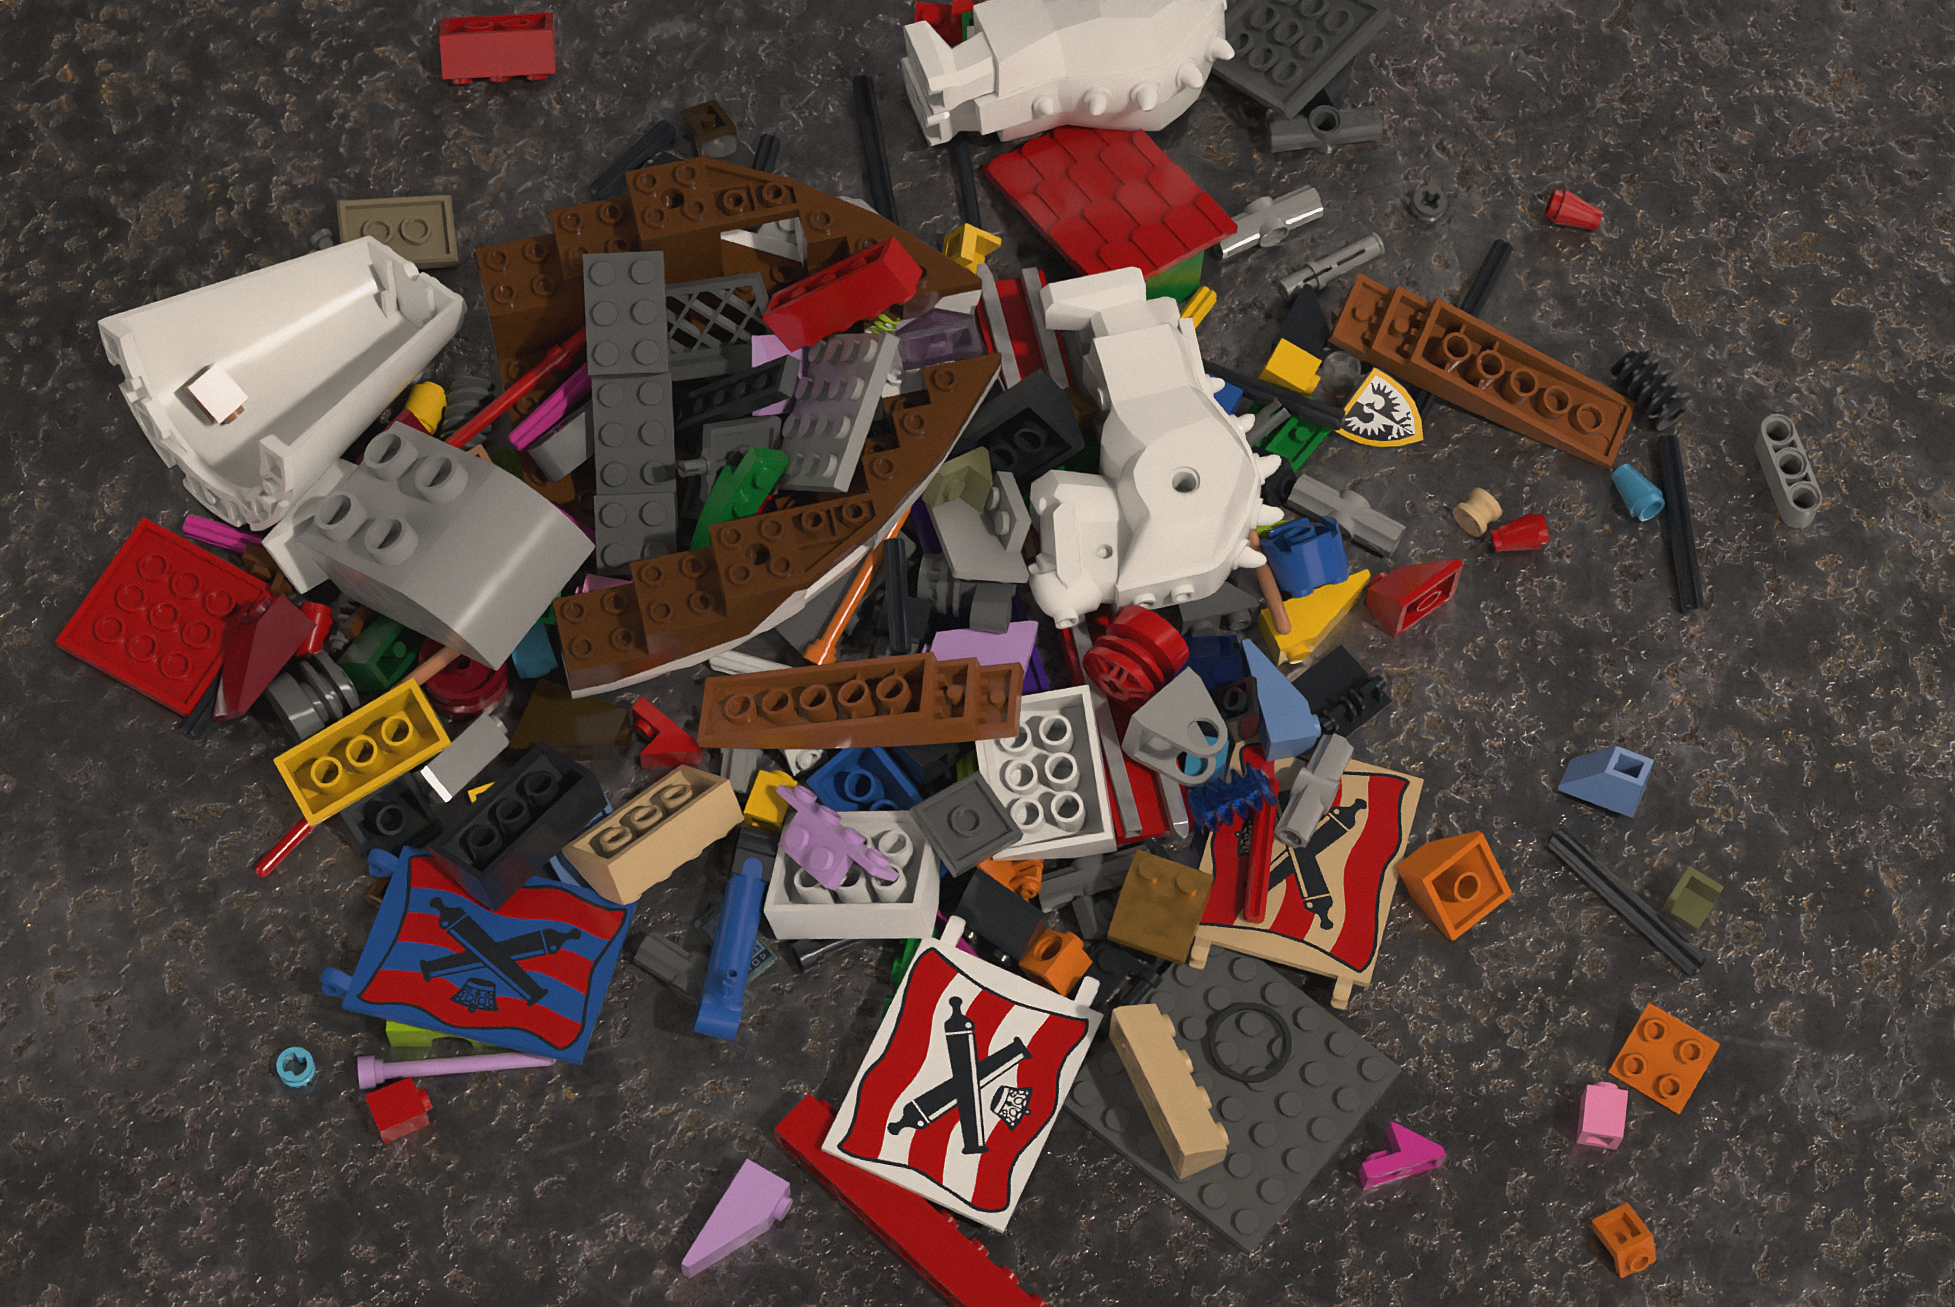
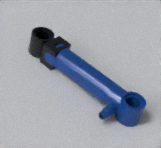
M743 822L740 824L725 882V894L705 983L693 1023V1032L730 1042L734 1041L742 1015V1001L765 896L771 882L778 843L781 837L779 832Z

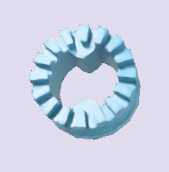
M291 1047L284 1050L276 1063L279 1077L289 1087L300 1088V1086H306V1083L311 1082L312 1077L315 1076V1063L310 1053L304 1048ZM293 1058L297 1059L300 1063L307 1062L305 1071L297 1076L292 1071L285 1072L284 1070L286 1064L289 1063V1060L292 1061Z

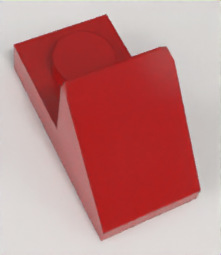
M952 0V5L916 2L914 23L926 20L947 44L958 45L963 42L962 12L973 11V6L977 4L971 0Z
M641 697L631 707L634 729L647 741L654 739L640 753L641 768L678 767L681 764L696 766L703 760L702 747H699L697 741L644 697Z

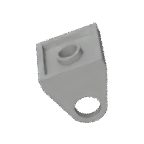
M1187 667L1132 715L1121 749L1131 759L1181 785L1198 787L1211 779L1216 767L1215 755L1224 748L1228 731L1201 678L1190 667ZM1197 721H1206L1215 727L1218 732V741L1214 745L1209 746ZM1185 751L1195 757L1204 758L1207 764L1206 771L1199 776L1185 775L1177 767V756Z

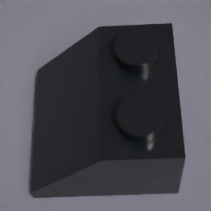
M409 771L334 814L343 831L367 861L369 853L375 848L384 850L399 858L403 846L416 848L444 828Z
M979 868L973 874L954 913V916L965 920L962 937L974 945H977L980 940L992 948L989 954L1008 968L1012 963L1019 967L1018 964L1045 929L1049 928L1044 912Z

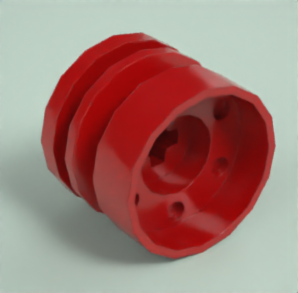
M1128 604L1122 607L1109 623L1106 635L1098 637L1094 647L1086 652L1083 656L1082 665L1093 684L1106 696L1128 709L1138 711L1165 687V681L1175 677L1188 660L1190 652L1187 643L1179 632L1165 619L1142 606Z

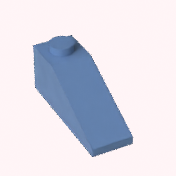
M1250 639L1242 640L1237 660L1243 679L1250 676L1257 678L1259 702L1257 730L1266 762L1312 754L1316 738L1321 736L1318 716L1316 714L1311 715L1308 701Z

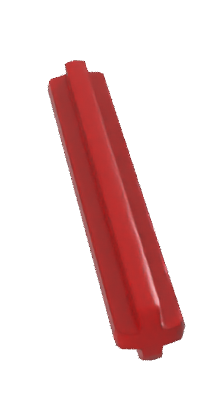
M1265 776L1258 779L1243 909V919L1248 923L1253 922L1256 924L1264 921L1266 913L1279 781L1276 778Z

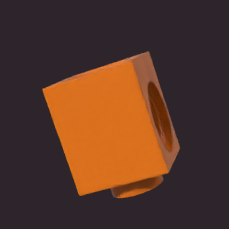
M1046 928L1018 965L1031 982L1066 997L1093 962L1082 949L1084 947L1083 941L1069 931L1060 933Z

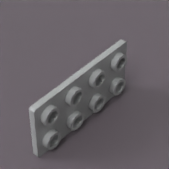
M997 471L982 512H978L959 497L954 501H948L935 508H932L925 502L954 578L967 581L987 580L1001 583H1027L1029 573L1020 552L1032 521L1012 472Z

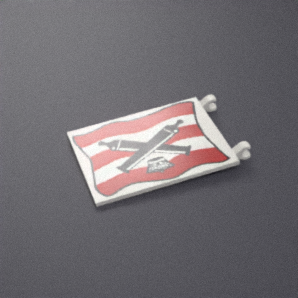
M953 915L950 917L940 940L933 937L922 939L821 1150L1000 1233H1004L1104 1016L1090 1009L1100 982L1097 979L1086 976L1075 1000L1072 1001L955 948L964 932L965 920Z

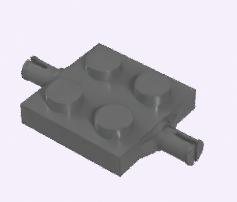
M766 415L703 424L701 457L679 461V475L682 478L701 475L700 500L706 503L726 465L738 467L751 446L780 450L782 446L780 438L781 419L776 415ZM773 487L768 495L778 494V488Z

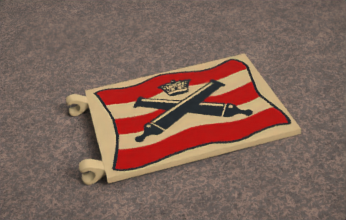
M1256 733V736L1235 744L1199 870L1214 875L1208 904L1194 937L1195 942L1189 966L1203 970L1210 946L1213 944L1337 979L1330 1005L1334 1008L1345 1010L1353 984L1369 988L1399 876L1395 866L1403 861L1424 779L1350 759L1339 780L1340 786L1328 813L1326 815L1322 814L1306 848H1292L1282 843L1281 839L1274 834L1265 918L1259 924L1248 923L1243 919V909L1258 779L1265 776L1276 778L1279 781L1275 833L1276 826L1290 801L1289 795L1301 768L1303 766L1307 767L1312 754L1266 762L1259 734Z

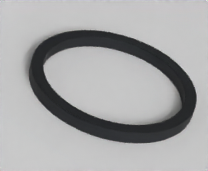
M1247 1002L1234 1005L1219 1015L1211 1029L1209 1047L1214 1062L1227 1076L1240 1082L1258 1083L1271 1079L1285 1067L1292 1049V1037L1287 1023L1275 1010L1263 1004ZM1243 1010H1255L1269 1015L1279 1024L1284 1033L1286 1047L1283 1058L1275 1068L1260 1075H1243L1230 1069L1221 1060L1216 1048V1033L1221 1023L1230 1015Z

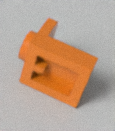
M1628 1202L1592 1220L1593 1231L1614 1257L1616 1272L1621 1278L1634 1272H1640L1656 1261L1653 1235Z

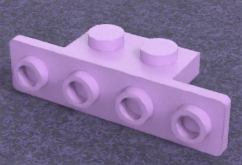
M781 784L778 786L776 792L798 811L779 841L778 846L825 888L836 891L854 860L871 875L893 882L896 881L899 874L888 865L890 862L889 857L877 849L868 848L864 844L866 838L861 833L848 826L844 827L839 823L841 816L826 806L817 804L815 802L817 799L815 793L798 784L795 788Z

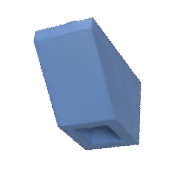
M1618 746L1571 758L1558 790L1633 818L1645 792L1654 760Z

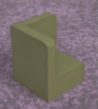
M1688 866L1670 894L1661 914L1696 935L1723 890V886L1693 867Z

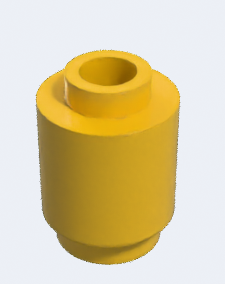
M426 381L423 384H415L404 408L409 409L427 431L433 435L448 405V397L444 394L445 391L441 386Z

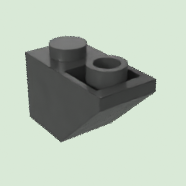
M1226 581L1215 593L1208 597L1172 605L1180 635H1192L1193 638L1209 636L1215 629L1229 627L1231 630L1247 628L1253 621H1257L1259 610L1257 598Z

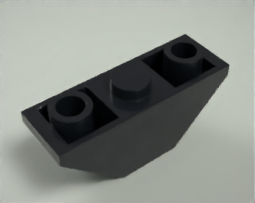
M1250 676L1209 692L1227 727L1228 746L1256 736L1259 720L1256 677ZM1197 721L1204 736L1218 738V732L1212 724L1206 721Z

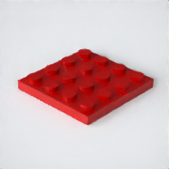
M143 517L55 642L57 647L186 717L192 712L224 665L231 632L239 623L236 620V616L249 602L252 601L255 604L264 596L267 599L273 597L271 592L272 586Z

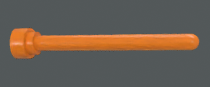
M911 507L875 549L871 548L821 640L816 639L814 644L809 643L801 658L813 666L836 662L837 658L834 655L837 649L834 647L884 559L883 542L889 538H896L911 511Z

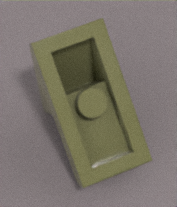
M981 446L943 463L925 489L922 500L932 508H935L948 501H954L959 497L978 512H982L992 486L988 450Z

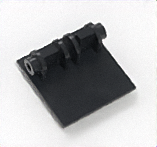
M1342 645L1338 646L1291 682L1308 701L1311 715L1316 714L1318 716L1321 736L1323 734L1332 735L1335 733L1347 738L1393 702L1383 691L1387 687L1385 680L1378 674L1374 677L1369 676Z

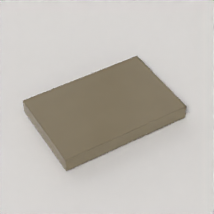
M451 194L337 201L340 244L370 235L383 245L389 246L405 260L414 263L417 269L458 267Z

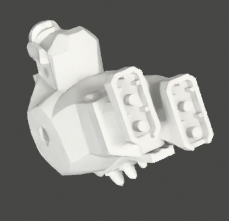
M989 0L973 6L974 26H967V40L952 48L926 20L903 27L908 57L901 59L905 88L929 147L948 142L959 131H980L982 135L996 131L1001 142L1032 135L1066 124L1126 131L1139 129L1143 131H1160L1182 115L1197 100L1214 61L1217 58L1228 61L1234 57V50L1226 41L1224 11L1227 10L1226 0Z
M1133 266L1050 283L1039 290V310L1045 329L1075 330V338L1080 356L1083 357L1082 381L1100 409L1098 412L1099 424L1095 425V435L1097 443L1100 445L1099 475L1050 470L1031 484L1030 518L1034 528L1039 533L1041 553L1035 557L1036 563L1027 566L1029 573L1028 581L1033 596L1043 612L1054 618L1057 628L1066 629L1075 626L1079 622V615L1097 610L1100 603L1112 604L1114 612L1117 614L1122 607L1128 604L1152 610L1198 600L1215 593L1227 579L1232 569L1236 570L1238 567L1256 568L1264 565L1267 558L1261 552L1249 547L1250 541L1247 538L1251 530L1256 531L1257 526L1272 525L1283 519L1284 513L1280 508L1263 504V498H1260L1261 485H1264L1265 479L1274 474L1281 465V458L1276 454L1259 457L1258 453H1253L1246 441L1245 433L1251 430L1254 425V414H1244L1238 418L1234 414L1228 415L1214 398V393L1222 390L1225 387V382L1221 378L1210 377L1209 374H1205L1193 319L1180 318L1176 299L1166 296L1146 301V285L1140 268Z

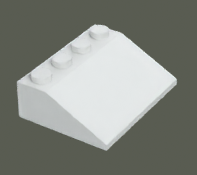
M1089 685L1022 696L1018 737L975 741L981 775L1023 832L1022 840L992 856L993 860L1078 858L1117 851L1094 702Z
M910 810L836 812L841 816L839 823L844 827L853 828L866 838L864 844L868 848L877 849L889 857L890 862L888 865L899 874L895 882L871 875L854 860L836 891L828 889L778 847L764 907V913L777 939L932 938L939 905L940 857L909 814ZM797 812L787 813L781 838Z

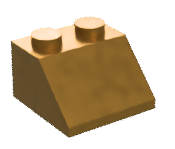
M1137 849L1125 878L1107 939L1184 966L1210 898L1214 875Z

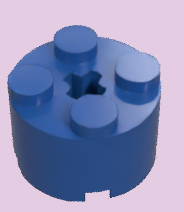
M1320 516L1321 523L1310 524L1308 517L1296 519L1269 531L1270 540L1267 541L1264 538L1261 540L1265 557L1278 590L1290 591L1292 598H1301L1313 593L1314 587L1326 583L1338 584L1349 578L1347 571L1349 562L1338 522L1335 518Z

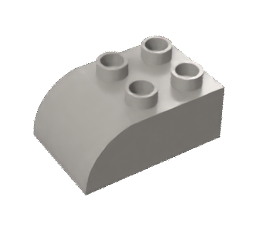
M395 421L389 430L380 433L372 439L365 450L364 460L339 491L328 495L321 501L315 511L314 521L297 540L345 596L495 671L501 667L552 603V599L556 598L596 547L564 513L514 475L490 462L399 421Z

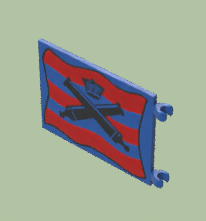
M403 846L400 857L397 858L384 850L372 849L367 858L370 864L368 868L369 873L375 877L392 876L353 977L335 968H325L320 978L321 983H323L322 992L332 997L345 996L342 1003V1009L582 1065L629 930L637 901L623 906L600 897L593 889L532 876L495 912L470 896L430 851Z

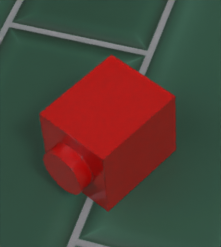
M411 1076L365 1095L368 1107L384 1144L430 1125L426 1111L433 1109L425 1087L422 1086L416 1089Z

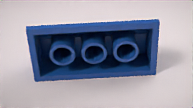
M887 747L844 748L806 780L822 803L835 812L909 811L913 806L927 799L906 771L893 759L892 753ZM941 858L939 886L953 876Z

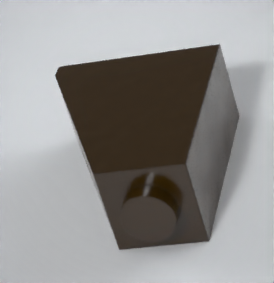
M540 678L508 745L511 761L517 763L539 741H543L574 761L612 760L616 758L620 747L625 749L628 746L634 727L630 725L629 711L627 709L592 696L572 699L570 688Z

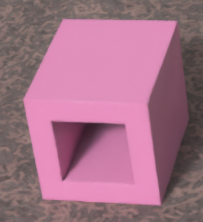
M1595 1082L1593 1085L1587 1084L1581 1096L1576 1143L1617 1150L1624 1136L1628 1098L1627 1090H1620L1617 1085L1609 1082Z

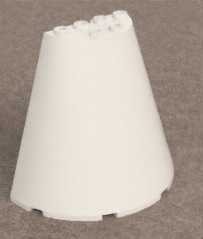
M369 235L105 317L98 321V327L109 362L114 366L119 363L124 373L125 382L119 384V387L141 429L167 467L171 468L177 464L186 474V478L183 479L184 487L212 513L236 527L248 523L250 524L251 531H259L278 523L454 337L462 327L464 314L467 313L468 309L465 300L460 294L454 293L442 285L435 277H431L425 272L419 274L414 263L405 260L389 246L383 245ZM213 363H219L248 397L241 404L245 409L244 412L228 425L224 420L219 424H213L183 390L186 385Z

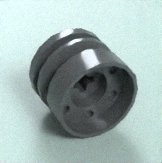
M319 650L312 655L319 671L318 673L306 660L299 662L300 672L304 679L303 682L299 684L288 672H283L273 678L264 689L275 713L297 745L326 729L325 724L329 721L333 725L343 719L342 713L345 712L348 716L362 708L359 695L351 680L324 650Z

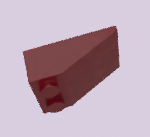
M283 594L268 599L264 596L255 604L251 601L236 616V620L239 623L230 635L212 718L217 723L244 715L317 626Z

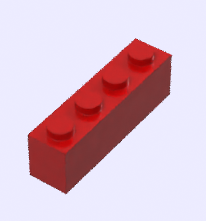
M892 236L774 293L762 319L790 352H794L804 346L813 347L819 339L822 340L825 336L834 332H845L859 320L864 318L872 319L893 304L902 305L908 302L917 291L916 286L922 274V269L896 238Z

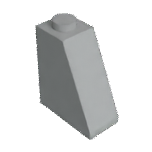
M486 712L476 714L449 737L453 745L409 770L430 805L448 802L510 743L505 736L508 730L496 715L491 714L489 716Z

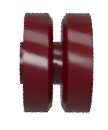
M426 637L419 650L418 667L445 647V645ZM463 654L459 655L423 683V688L430 704L440 714L454 720H470L476 714L486 712L489 715L502 704L509 690L510 672L507 659L495 671Z

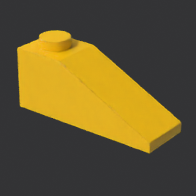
M1368 569L1350 575L1344 582L1327 584L1314 589L1313 593L1308 596L1291 598L1284 601L1283 604L1292 626L1290 633L1287 635H1281L1277 632L1268 608L1261 610L1258 628L1277 666L1288 661L1290 664H1296L1311 655V652L1318 647L1367 591L1371 577Z

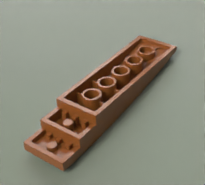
M1361 273L1354 278L1327 340L1343 350L1460 407L1607 469H1610L1613 465L1636 407V402L1438 297L1431 303L1399 285L1394 290H1391Z
M934 652L709 677L705 681L697 744L699 747L832 749L927 745L1018 737L1024 670L1020 662L981 666L977 657L938 661Z

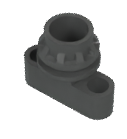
M1022 547L1020 553L1024 563H1026V548ZM943 551L937 554L925 552L919 570L917 598L932 601L933 609L939 614H949L950 609L953 608V616L956 618H962L965 609L971 610L970 629L1007 634L1012 618L1011 597L1016 595V590H1020L1021 583H1001L987 580L967 581L954 578Z

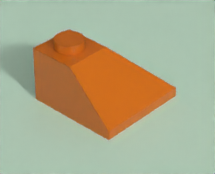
M1480 831L1425 843L1395 866L1411 898L1451 941L1457 939L1513 895L1483 832Z

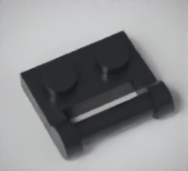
M1106 937L1089 956L1093 963L1066 998L1072 1001L1075 1000L1086 976L1097 979L1100 984L1090 1009L1098 1012L1131 975L1137 980V983L1115 1008L1137 1005L1152 987L1156 989L1163 979L1153 969L1144 966L1117 943L1108 940ZM1112 1011L1107 1017L1102 1018L1096 1031L1105 1040L1110 1038L1109 1031Z

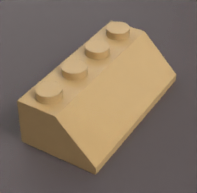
M681 764L561 850L568 861L600 897L625 906L637 901L642 896V893L655 883L669 878L672 871L680 865L698 857L702 850L712 842L730 834L732 828L745 819L729 779Z
M1156 1003L1120 1006L1112 1011L1109 1037L1179 1180L1224 1161L1227 1151L1226 1146L1230 1144L1228 1135L1220 1121L1214 1123L1208 1111L1212 1107L1209 1096L1202 1085L1196 1086L1190 1074L1194 1072L1192 1062L1184 1049L1178 1050L1172 1038L1176 1036L1175 1028L1168 1014L1161 1015Z

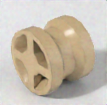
M1477 487L1468 494V500L1465 503L1457 504L1452 511L1457 523L1467 533L1476 537L1481 536L1486 531L1489 522L1497 521L1502 515L1501 507L1495 498L1487 491Z

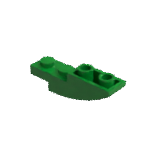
M751 446L738 467L730 465L724 467L703 507L689 550L710 546L708 525L752 517L756 514L790 462L784 451Z

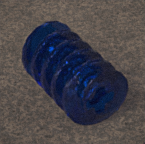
M1246 762V775L1243 777L1234 768L1230 769L1231 782L1229 783L1220 775L1215 776L1216 789L1214 790L1205 781L1202 782V795L1199 797L1190 788L1186 790L1189 808L1203 835H1205L1204 825L1214 833L1219 831V818L1226 825H1233V812L1243 820L1248 818V805L1255 812H1261L1263 810V798L1271 806L1277 805L1278 801L1274 789L1261 765L1260 769L1256 770L1249 762Z

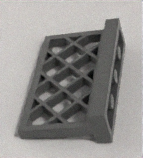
M760 272L666 285V297L672 296L686 305L680 316L667 309V321L674 324L669 332L672 382L740 373L752 368L753 334L744 329L749 319L753 318L764 325L768 334H775L762 319L770 300ZM752 285L756 297L753 306L732 294L736 287ZM709 291L722 299L716 311L696 299L699 292ZM726 303L746 314L740 326L720 314ZM689 308L710 319L704 331L683 319ZM714 322L734 334L730 341L721 342L708 334ZM680 328L698 340L694 346L685 347L671 337L676 329Z

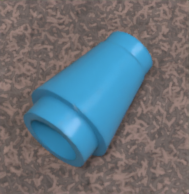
M1624 464L1614 471L1611 479L1615 482L1632 517H1638L1640 521H1646L1656 516L1665 505L1662 491L1633 469L1630 464Z

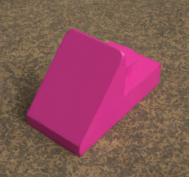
M1389 1122L1386 1135L1393 1154L1390 1155L1389 1151L1385 1150L1369 1155L1365 1158L1366 1162L1362 1163L1358 1176L1363 1190L1441 1167L1446 1154L1442 1146L1395 1122Z

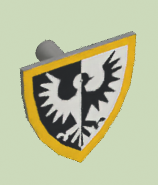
M1373 367L1342 408L1345 410L1346 419L1341 429L1336 432L1358 443L1377 447L1403 446L1423 440L1421 417L1412 397L1404 386L1390 375Z

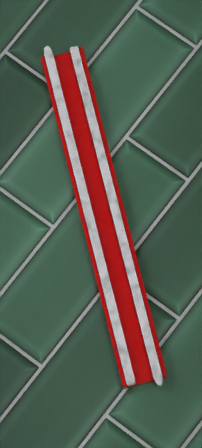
M979 263L976 275L982 279V291L975 308V315L981 337L989 354L1002 353L999 377L1005 390H1008L1030 374L1041 369L1061 389L1071 387L1076 391L1060 330L1045 329L1039 310V290L1047 285L1043 270H1037V267L1021 270L1020 278L994 282L993 274H991L988 266L985 263ZM1087 430L1083 435L1085 445L1090 441ZM1062 462L1061 464H1059L1058 466H1056V467L1053 468L1052 470H1056V469H1057L1059 466H1061L1064 462ZM1097 465L1087 474L1099 475ZM1036 480L1020 489L1022 498L1031 491V484ZM1031 522L1029 528L1038 556L1041 553L1040 537ZM1100 603L1097 610L1079 615V622L1075 626L1066 629L1056 627L1072 687L1089 685L1093 697L1116 845L1174 835L1178 842L1184 843L1188 833L1192 831L1195 824L1185 786L1131 759L1121 749L1131 717L1136 711L1128 709L1106 696L1093 684L1083 668V656L1090 648L1094 647L1098 637L1106 635L1107 626L1116 616L1112 604ZM1176 758L1177 767L1180 770L1179 762Z

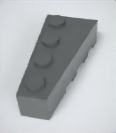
M900 530L896 538H902L905 541L907 583L909 585L919 576L923 554ZM870 550L855 567L805 604L802 610L774 627L781 637L801 656L804 654L809 643L814 644L816 639L821 640ZM884 559L834 648L837 649L841 643L856 633L872 617L876 602L883 603L886 592Z

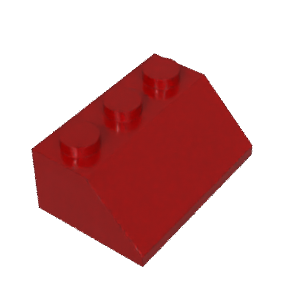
M554 12L442 18L439 40L443 79H452V83L455 84L471 83L474 81V78L489 77V80L492 82H504L511 80V76L526 75V78L530 80H541L548 78L549 74H554L556 71Z

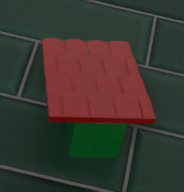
M1066 124L1056 127L1055 130L1043 136L1030 139L1022 147L1011 153L998 156L990 164L983 167V175L1082 277L1132 266L1140 268L1146 285V301L1167 296L1176 299V303L1179 304L1192 297L1199 288L1204 250L1237 233L1238 225L1206 191L1203 192L1180 166L1174 164L1142 129L1126 131Z

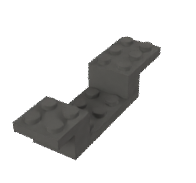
M664 251L583 254L588 375L592 379L597 495L594 496L598 576L631 575V562L677 553L679 525L670 333L667 329Z

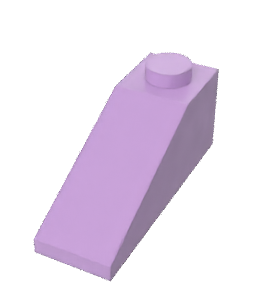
M746 1159L681 1263L683 1275L688 1278L695 1276L769 1230L775 1219L782 1221L793 1202V1199L789 1198L790 1183Z

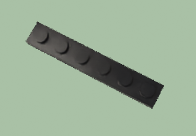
M787 354L674 398L675 441L703 431V424L730 421L792 398L799 384L798 371L801 360Z

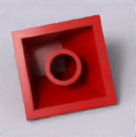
M1457 558L1398 567L1388 575L1386 572H1382L1368 584V592L1364 604L1389 634L1396 638L1454 597L1464 564Z

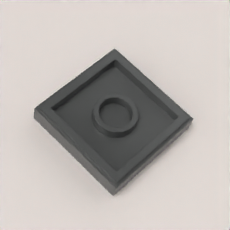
M979 770L913 806L909 813L954 878L1019 842L1023 837V832Z

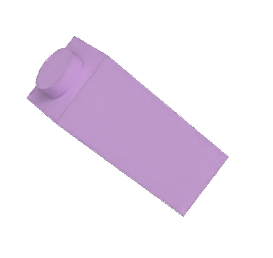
M1033 620L1012 622L1009 625L1007 634L970 628L936 632L933 644L925 643L922 653L934 652L938 661L977 657L981 666L1020 662L1025 677L1036 641L1039 622Z

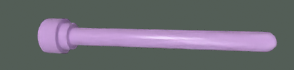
M522 1051L384 1063L383 1059H375L374 1055L358 1057L360 1090L377 1088V1084H384L385 1079L407 1078L410 1076L419 1077L550 1066L556 1062V1059Z

